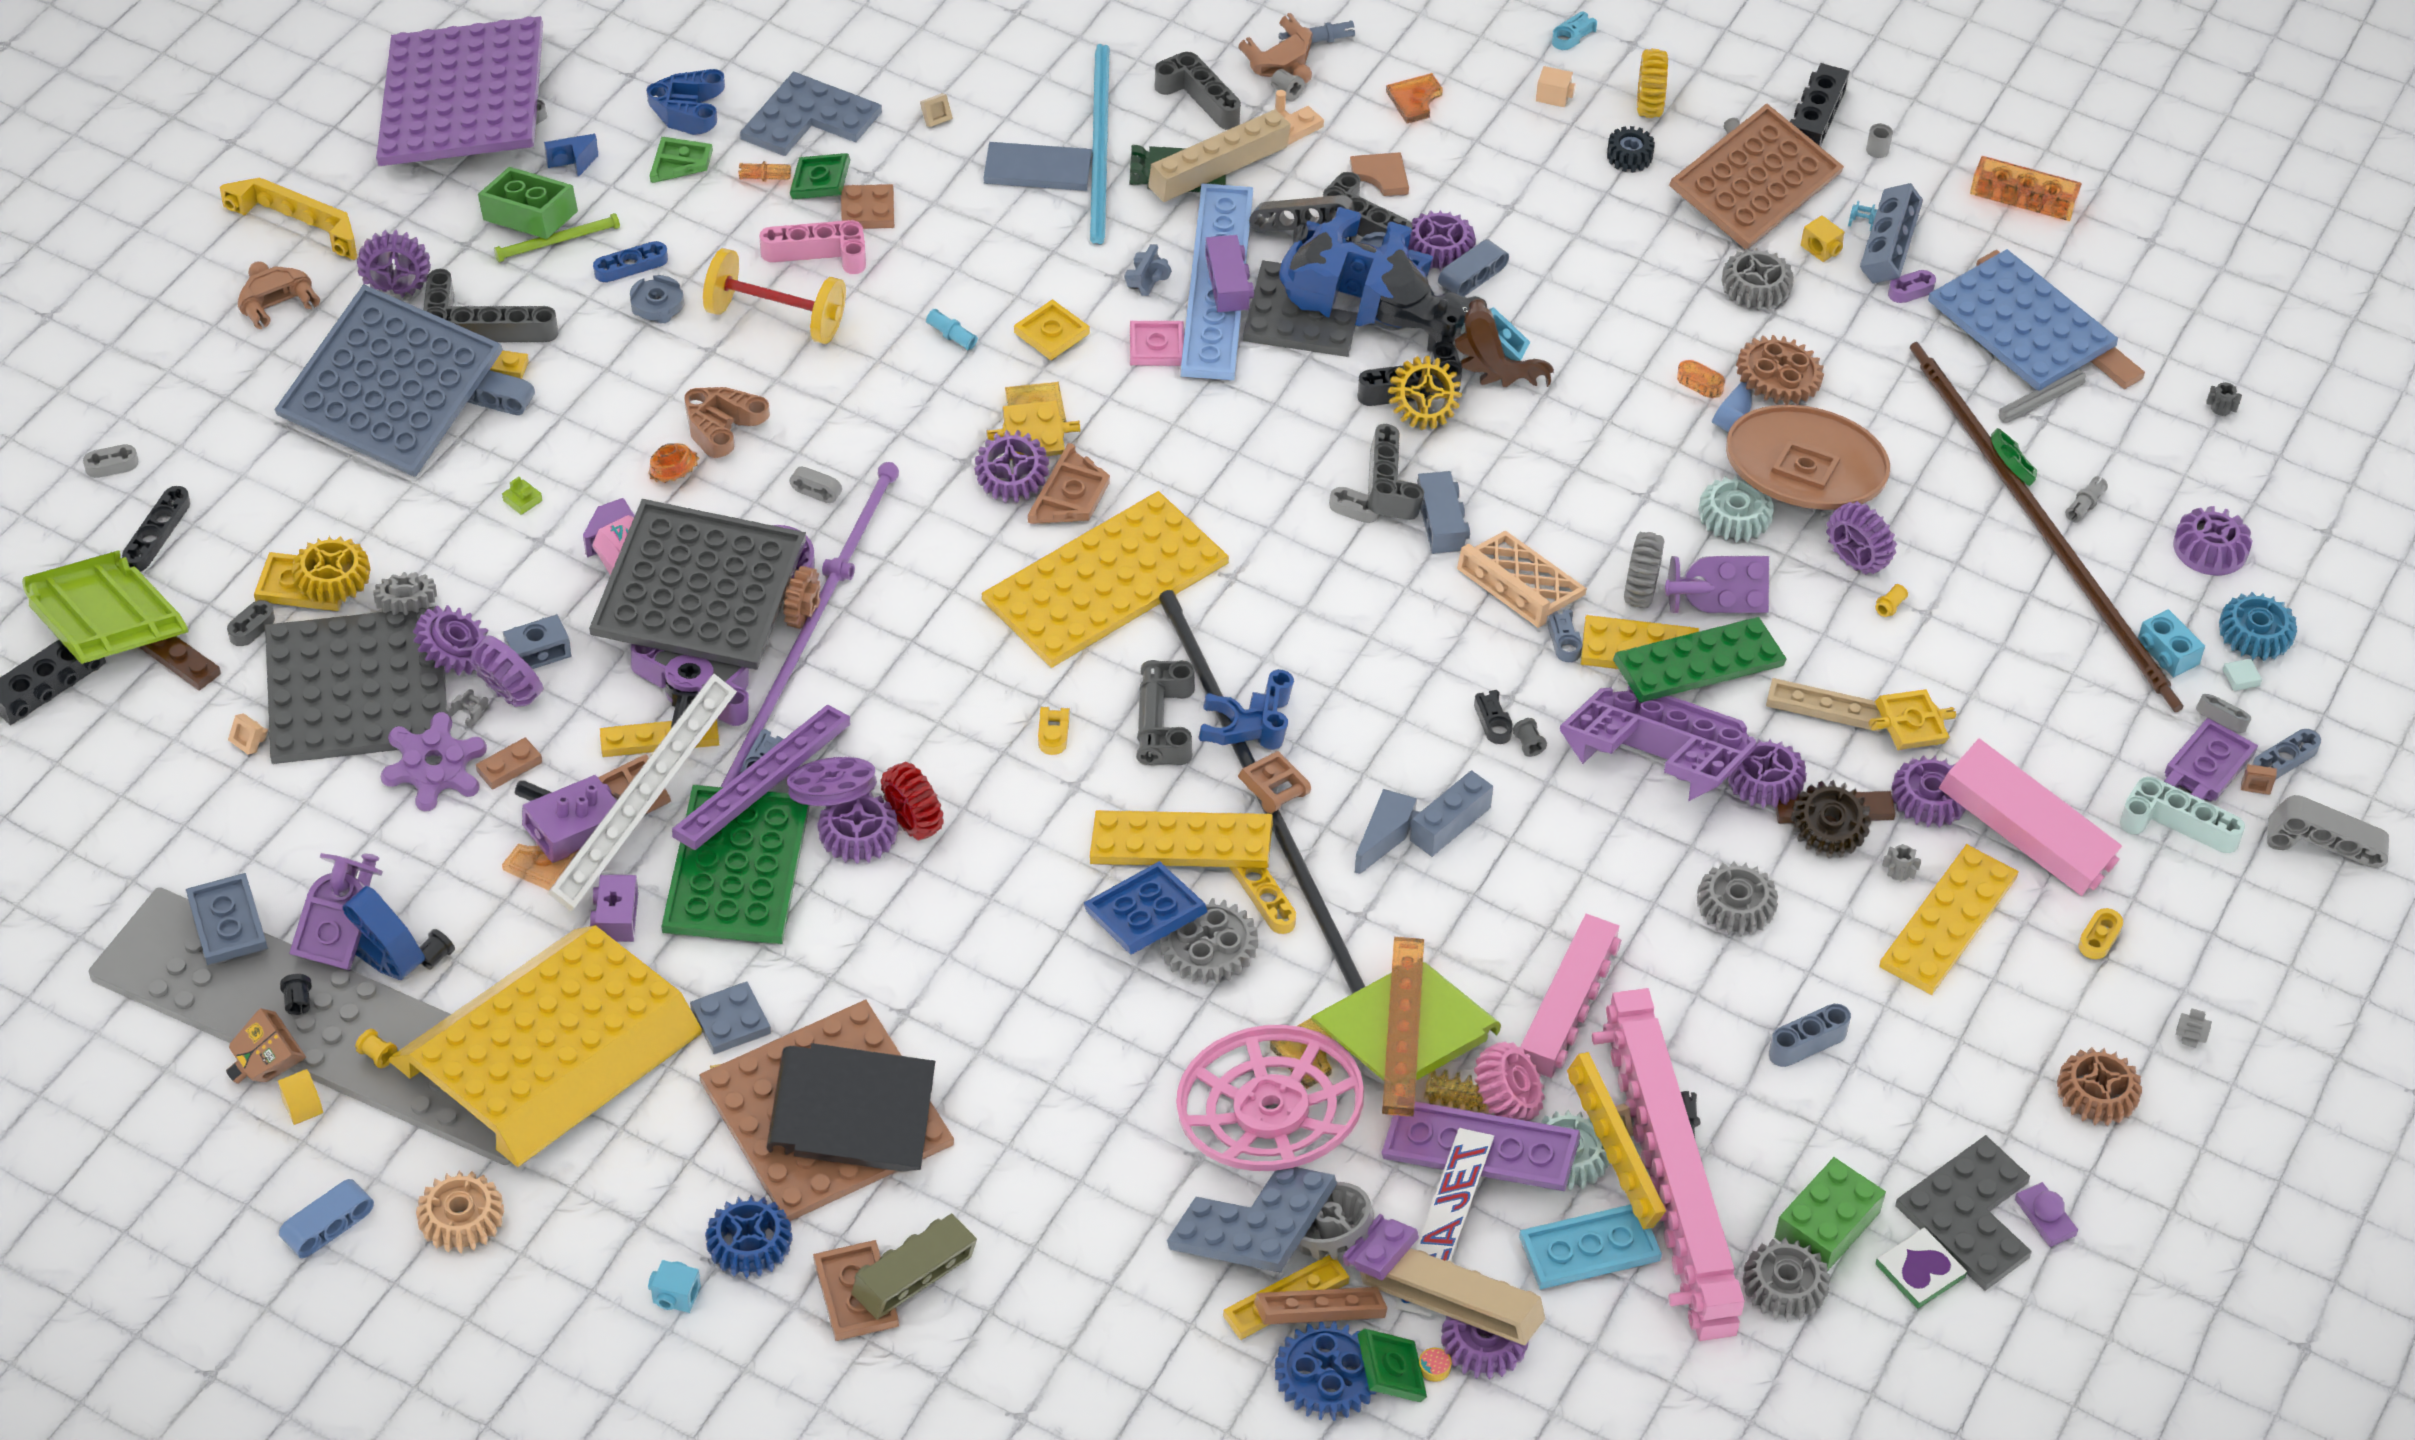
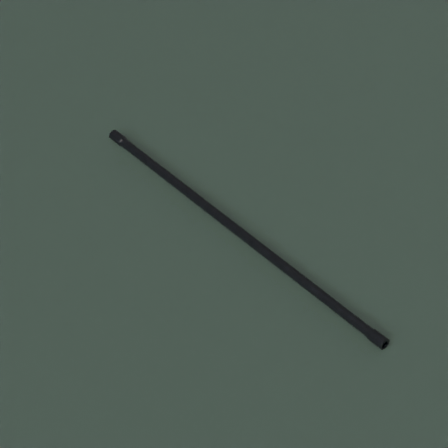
M1166 590L1159 595V601L1167 617L1171 620L1206 694L1211 693L1224 697L1185 619L1183 609L1174 591ZM1215 711L1222 727L1229 726L1232 723L1225 714ZM1246 741L1231 744L1242 768L1255 762ZM1257 797V799H1258V801H1259V803H1260V805H1261V807H1262V801ZM1263 809L1265 814H1272V830L1353 994L1366 986L1280 811L1267 813Z

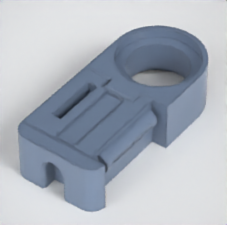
M1570 609L1563 610L1562 614H1558L1555 611L1548 616L1547 620L1556 656L1564 662L1577 661L1582 651V640L1579 631L1575 632L1572 623L1573 611ZM1570 644L1576 647V650L1568 652L1563 650L1562 646Z
M762 729L740 769V774L780 743L783 738L780 736L774 738L770 736V731Z

